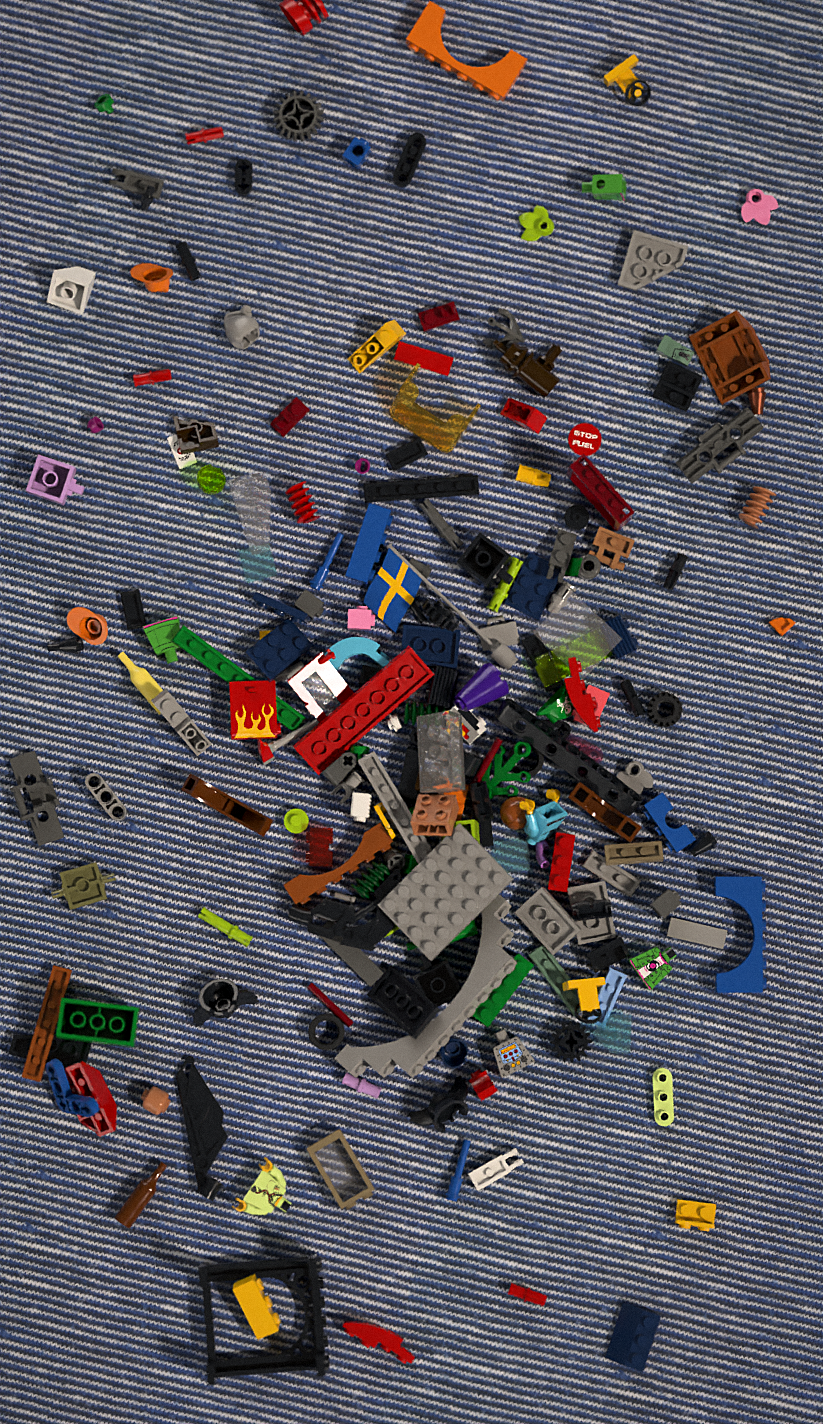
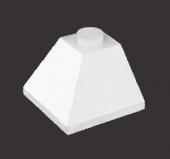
M79 266L54 270L47 303L83 315L93 288L96 272Z

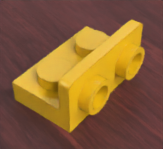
M677 1199L675 1223L679 1224L680 1228L690 1229L691 1225L698 1226V1230L709 1231L710 1228L715 1227L716 1204Z

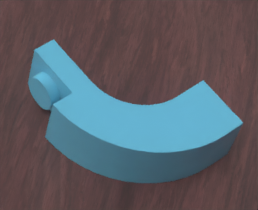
M363 637L346 638L329 648L336 657L335 659L331 658L329 662L337 671L349 657L354 655L368 656L382 668L389 663L390 657L382 651L380 653L377 652L381 647L380 644Z

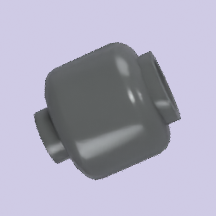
M592 554L581 556L582 562L578 573L579 577L585 580L594 579L601 569L599 559Z

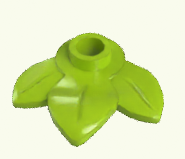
M536 205L533 213L526 212L519 216L521 225L526 228L521 235V238L525 241H537L541 236H549L554 231V223L549 218L548 211L542 206ZM543 224H547L546 229L541 228Z

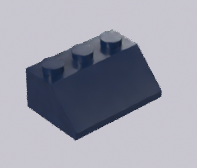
M623 1302L605 1358L643 1372L661 1315Z

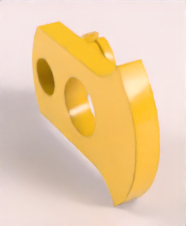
M380 802L373 807L390 838H396L384 816L387 810L383 803Z

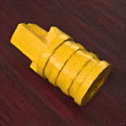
M520 464L515 481H521L533 486L548 487L551 475L536 468Z

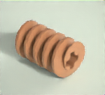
M754 486L753 491L755 493H750L749 495L752 500L746 501L748 507L742 508L744 513H740L739 518L745 524L759 529L756 523L763 522L759 516H766L762 510H769L766 503H773L770 496H776V494L766 488Z

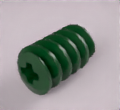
M407 700L404 724L407 725L409 720H411L412 726H415L417 721H419L420 727H423L424 723H426L427 728L430 729L432 724H434L435 730H438L439 726L442 725L445 707L439 712L438 706L431 710V706L428 704L424 709L423 703L416 707L415 701H413L409 706Z
M378 858L379 863L371 862L373 869L366 868L368 874L361 873L363 880L355 879L357 886L350 884L363 898L371 899L369 892L374 893L376 891L375 886L379 887L381 885L380 880L385 881V875L390 876L391 871Z

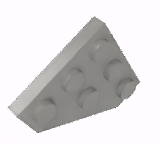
M634 230L617 286L636 291L683 266L688 246Z

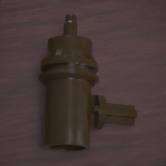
M497 339L492 342L503 353L499 362L504 365L505 371L508 374L512 372V378H520L543 398L551 392L560 380L551 372L555 367L553 362L562 352L559 345L553 344L545 355H539L536 360L533 357V351L529 354L527 347L519 346L515 342L509 348Z

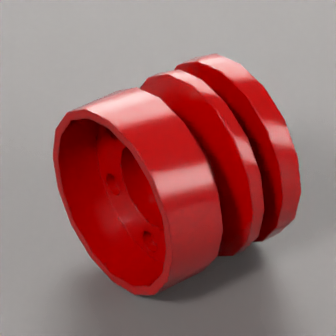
M284 0L279 4L287 20L301 36L306 35L313 29L311 19L320 24V17L323 19L329 17L322 0Z

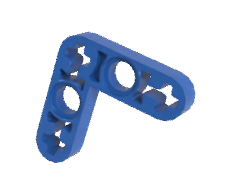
M54 1058L45 1064L56 1103L62 1112L91 1117L99 1112V1105L94 1098L72 1094L64 1067L58 1059Z

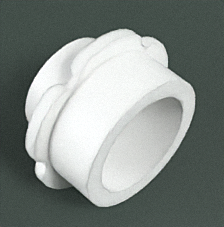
M389 714L390 718L387 719L390 730L394 729L397 732L398 729L402 728L400 719L397 714L392 716Z

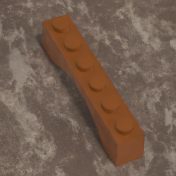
M380 822L364 832L356 852L343 865L331 872L320 875L299 874L285 883L284 887L296 905L300 903L302 906L311 900L309 896L315 892L319 895L327 890L326 885L329 883L336 884L343 879L342 875L346 872L351 874L358 870V865L363 861L367 864L376 858L374 854L381 851L384 853L392 848L390 844L393 841Z

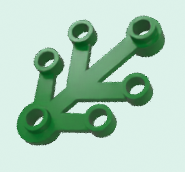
M527 742L516 743L514 746L515 754L504 766L503 755L506 753V749L503 745H500L501 753L498 754L496 752L494 756V777L490 780V770L493 768V761H491L482 777V781H486L487 788L489 789L490 800L495 795L517 796L519 790L515 785H508L506 788L496 787L501 781H520L522 783L530 781L531 775L527 771L509 773L522 757H527L531 753V747ZM524 746L526 747L525 753L522 752ZM523 774H526V780L522 779ZM511 788L514 789V793H513V794H510V789H511Z

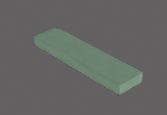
M541 944L528 955L573 1016H575V1007L579 1004L578 991H563L562 983L571 979L554 956Z

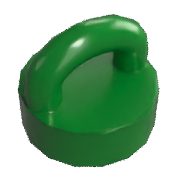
M351 746L350 753L357 754V763H359L358 760L362 758V755H368L370 752V748L366 746Z

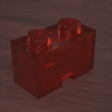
M310 827V832H306V843L310 844L309 851H306L305 862H309L310 867H333V851H329V844H333V828Z

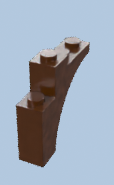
M191 773L181 788L183 792L263 837L269 831L273 822L269 817Z

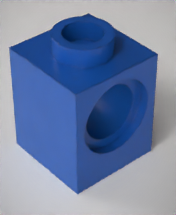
M355 137L343 153V160L359 169L371 152L370 143L363 138L358 139ZM361 148L363 153L356 156L353 154V150Z

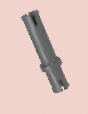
M426 499L419 507L439 530L440 536L447 540L454 551L457 550L458 546H462L464 543L455 534L454 528L447 524L429 499Z

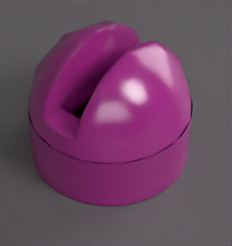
M95 416L88 421L87 428L91 429V433H98L104 429V425Z
M359 458L355 463V470L360 474H365L369 471V460ZM362 461H365L364 470L360 469Z

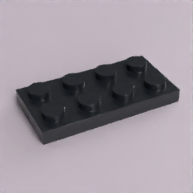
M390 965L367 994L415 1040L440 1011L431 1000L392 965Z

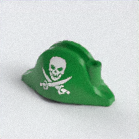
M565 683L543 704L536 713L537 716L544 715L553 724L557 720L568 718L572 714L574 707L569 699Z

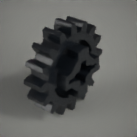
M427 598L422 604V608L427 613L426 615L429 617V620L441 629L446 628L448 631L451 630L453 632L460 625L459 620L456 619L457 617L453 613V609L441 600L436 602L434 599Z
M569 1021L568 1026L561 1023V1029L555 1028L557 1034H551L555 1038L554 1041H550V1044H555V1047L551 1049L552 1052L558 1051L556 1057L559 1058L562 1055L563 1062L567 1058L570 1059V1063H573L574 1058L581 1061V1055L587 1056L585 1050H591L587 1046L588 1043H592V1040L587 1039L590 1032H584L585 1026L579 1028V1022L575 1026L572 1025V1021ZM574 1029L579 1031L583 1038H578L574 1034ZM567 1030V1035L563 1039H558L560 1034ZM570 1033L573 1040H576V1044H573L572 1051L569 1044H566V1040H569ZM579 1045H583L581 1051L575 1054V1049ZM559 1046L567 1048L568 1055L563 1053Z

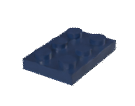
M529 552L504 604L539 621L558 582L557 578L560 569L554 568L553 576L551 579H547L549 561Z
M287 618L245 651V655L263 676L271 682L309 652L314 645L290 618Z
M403 625L401 652L410 646L427 666L436 665L457 669L461 630L452 632L445 628Z

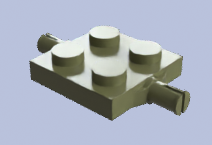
M97 862L59 873L62 880V889L51 891V895H53V899L64 896L68 901L70 910L106 900L108 898L105 891V883L116 881V878L113 877L115 874L103 876L99 871Z

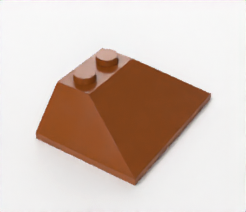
M738 310L689 336L721 405L771 379L769 359L753 326Z

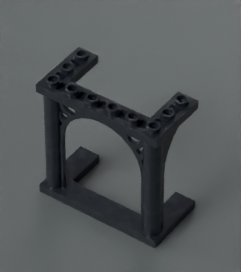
M311 1253L307 1257L222 1264L202 1262L198 1267L199 1284L203 1290L208 1363L206 1365L207 1386L216 1385L218 1378L294 1371L317 1372V1377L325 1376L326 1371H329L330 1360L329 1355H325V1347H328V1336H324L323 1328H327L326 1316H322V1308H325V1298L321 1296L320 1289H324L323 1277H319V1272L322 1271L321 1257L318 1258L317 1253ZM292 1273H297L294 1276L293 1281H290L288 1279L287 1275L293 1276ZM255 1274L257 1278H274L283 1281L297 1292L304 1305L305 1324L299 1339L293 1346L276 1355L217 1360L211 1282L242 1280ZM306 1275L309 1278L308 1284L303 1288H299L297 1280L301 1276ZM312 1287L309 1291L310 1298H305L304 1292ZM309 1310L313 1312L312 1316L307 1314ZM309 1328L314 1330L312 1335L316 1337V1340L312 1336L307 1335ZM305 1339L310 1340L314 1345V1350L306 1351L302 1347L301 1342ZM298 1348L303 1355H299V1353L294 1355V1349Z

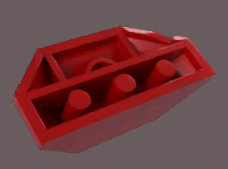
M83 1061L67 1066L65 1072L72 1094L92 1097L99 1105V1112L91 1117L77 1115L80 1123L96 1132V1135L99 1137L114 1132L116 1130L117 1105L101 1072Z

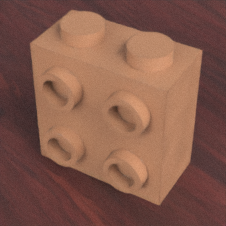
M418 794L411 818L414 835L452 836L459 811L456 795Z

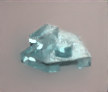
M611 1014L592 1032L610 1053L630 1054L632 1015Z

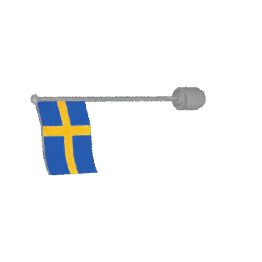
M392 543L387 544L388 552L382 567L368 587L364 603L397 634L400 622L414 601L423 580L492 647L490 657L502 668L505 667L509 670L518 660L515 657L516 654L504 642L501 645L498 642L496 644L491 642L392 546Z

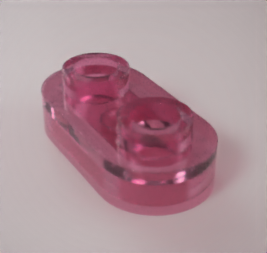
M573 737L569 740L572 744H580V750L589 757L591 752L597 753V758L593 759L597 763L602 761L603 752L599 747L580 737Z

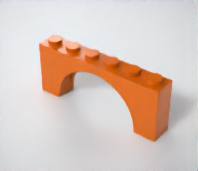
M429 1L406 38L407 47L416 53L418 51L423 53L424 57L431 62H438L445 71H453L460 80L464 82L468 80L473 83L472 86L475 89L488 92L492 99L504 101L527 64V58L511 49L503 59L489 66L472 67L460 63L448 53L442 42L441 25L446 16V10Z

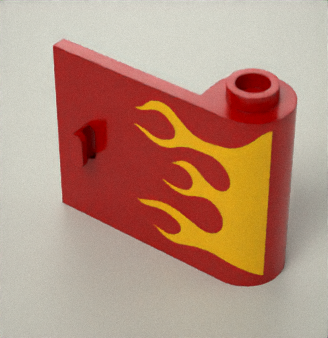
M268 680L229 682L231 740L277 739V735H281V724L277 723L275 680L271 682Z

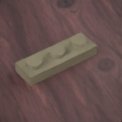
M662 841L604 845L606 866L663 862L664 860Z

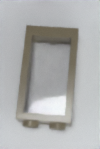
M340 1128L306 1148L341 1209L345 1207L348 1210L356 1205V1200L361 1197L365 1200L373 1195L372 1191L375 1190V1187Z

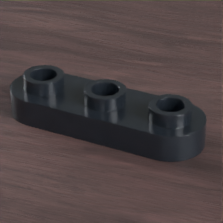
M413 133L409 136L393 173V182L400 188L410 185L426 148V138L421 133ZM419 141L420 146L416 147L413 143ZM408 158H411L413 160V163L408 164L406 160ZM405 176L406 180L400 181L399 177Z

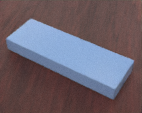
M610 967L605 976V985L601 986L598 992L602 1015L601 1019L594 1024L605 1028L627 975ZM593 1015L592 1017H587V1020H593L598 1017Z

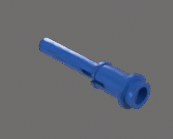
M337 533L322 565L318 566L313 579L309 581V587L320 591L321 588L323 589L322 585L330 572L328 568L344 538L343 534Z
M463 1140L454 1177L451 1176L448 1192L445 1193L446 1199L457 1202V1199H460L458 1195L463 1181L461 1176L471 1143L469 1140Z

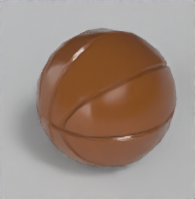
M513 796L502 804L500 817L508 828L520 830L525 827L527 811L520 808V802H525L526 798Z

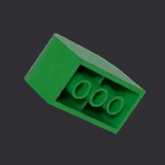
M61 998L56 1037L79 1042L135 1048L140 1009L139 1007Z

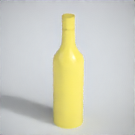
M124 652L120 653L118 658L129 670L131 682L160 715L161 712L151 700L161 693L163 689L146 669L136 666Z

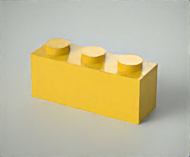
M253 1274L233 1284V1291L257 1340L279 1331L281 1320L278 1313H274L271 1308L273 1304L270 1297L266 1296L263 1291L264 1285L260 1278L257 1279L256 1275Z

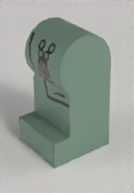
M664 335L655 352L686 367L694 355L691 349L682 346L667 335Z

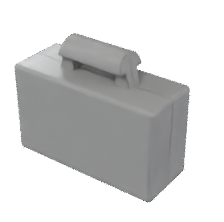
M503 615L487 618V627L478 628L494 644L498 642L501 645L504 642L509 646L520 643L516 621L506 622ZM502 620V623L491 625L490 623L493 621ZM480 636L483 651L491 650L492 647Z

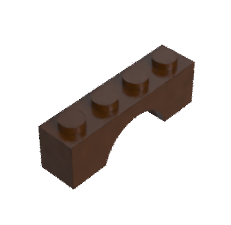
M581 782L576 785L567 798L628 843H631L642 828L632 819L606 803Z

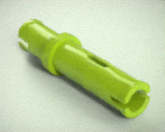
M512 557L508 566L509 569L506 572L515 579L524 562ZM514 579L509 585L503 580L500 581L498 587L493 590L494 595L486 607L487 609L498 613L504 598L508 596L507 592Z
M205 907L201 910L202 913L198 915V918L228 935L229 939H234L245 947H248L253 939L252 936L240 930L239 926L230 924Z

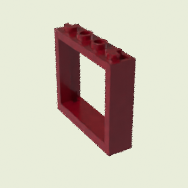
M585 454L581 455L569 466L566 476L615 532H618L632 519L635 511ZM625 508L629 510V513L627 515L623 511V509Z

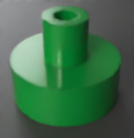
M104 94L96 100L94 106L99 112L106 111L110 114L114 110L112 108L114 100L109 94Z

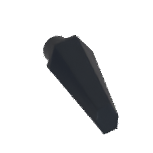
M148 185L146 192L142 194L141 210L147 211L154 199L152 195L155 188Z

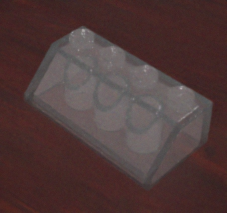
M444 711L417 716L420 792L450 793L465 790L461 714Z

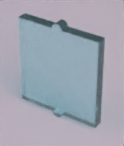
M269 543L258 546L252 545L251 548L238 551L247 583L258 580L264 581L265 578L277 575Z
M526 839L494 841L495 855L493 858L507 872L530 870L529 856L531 854L529 853Z

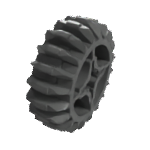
M302 90L300 95H296V91H293L292 97L286 93V100L280 97L279 101L281 104L276 103L275 107L278 110L273 111V115L278 116L273 118V122L278 123L275 126L276 130L281 129V136L287 133V140L291 136H293L294 142L297 141V137H300L301 142H304V136H307L310 140V133L312 132L314 135H317L318 133L315 128H322V125L318 122H324V118L320 116L324 114V111L319 109L321 103H316V97L310 100L311 93L309 92L304 96ZM299 103L307 104L313 111L302 109ZM293 104L294 109L283 116L285 109ZM297 108L300 115H302L300 119L301 124L296 119ZM310 117H314L312 123L303 129V123L309 120ZM284 122L295 123L298 130L289 128Z

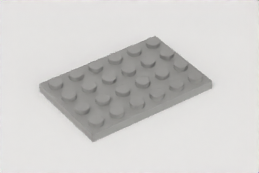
M458 824L453 829L452 836H446L378 906L432 961L514 878L461 824Z

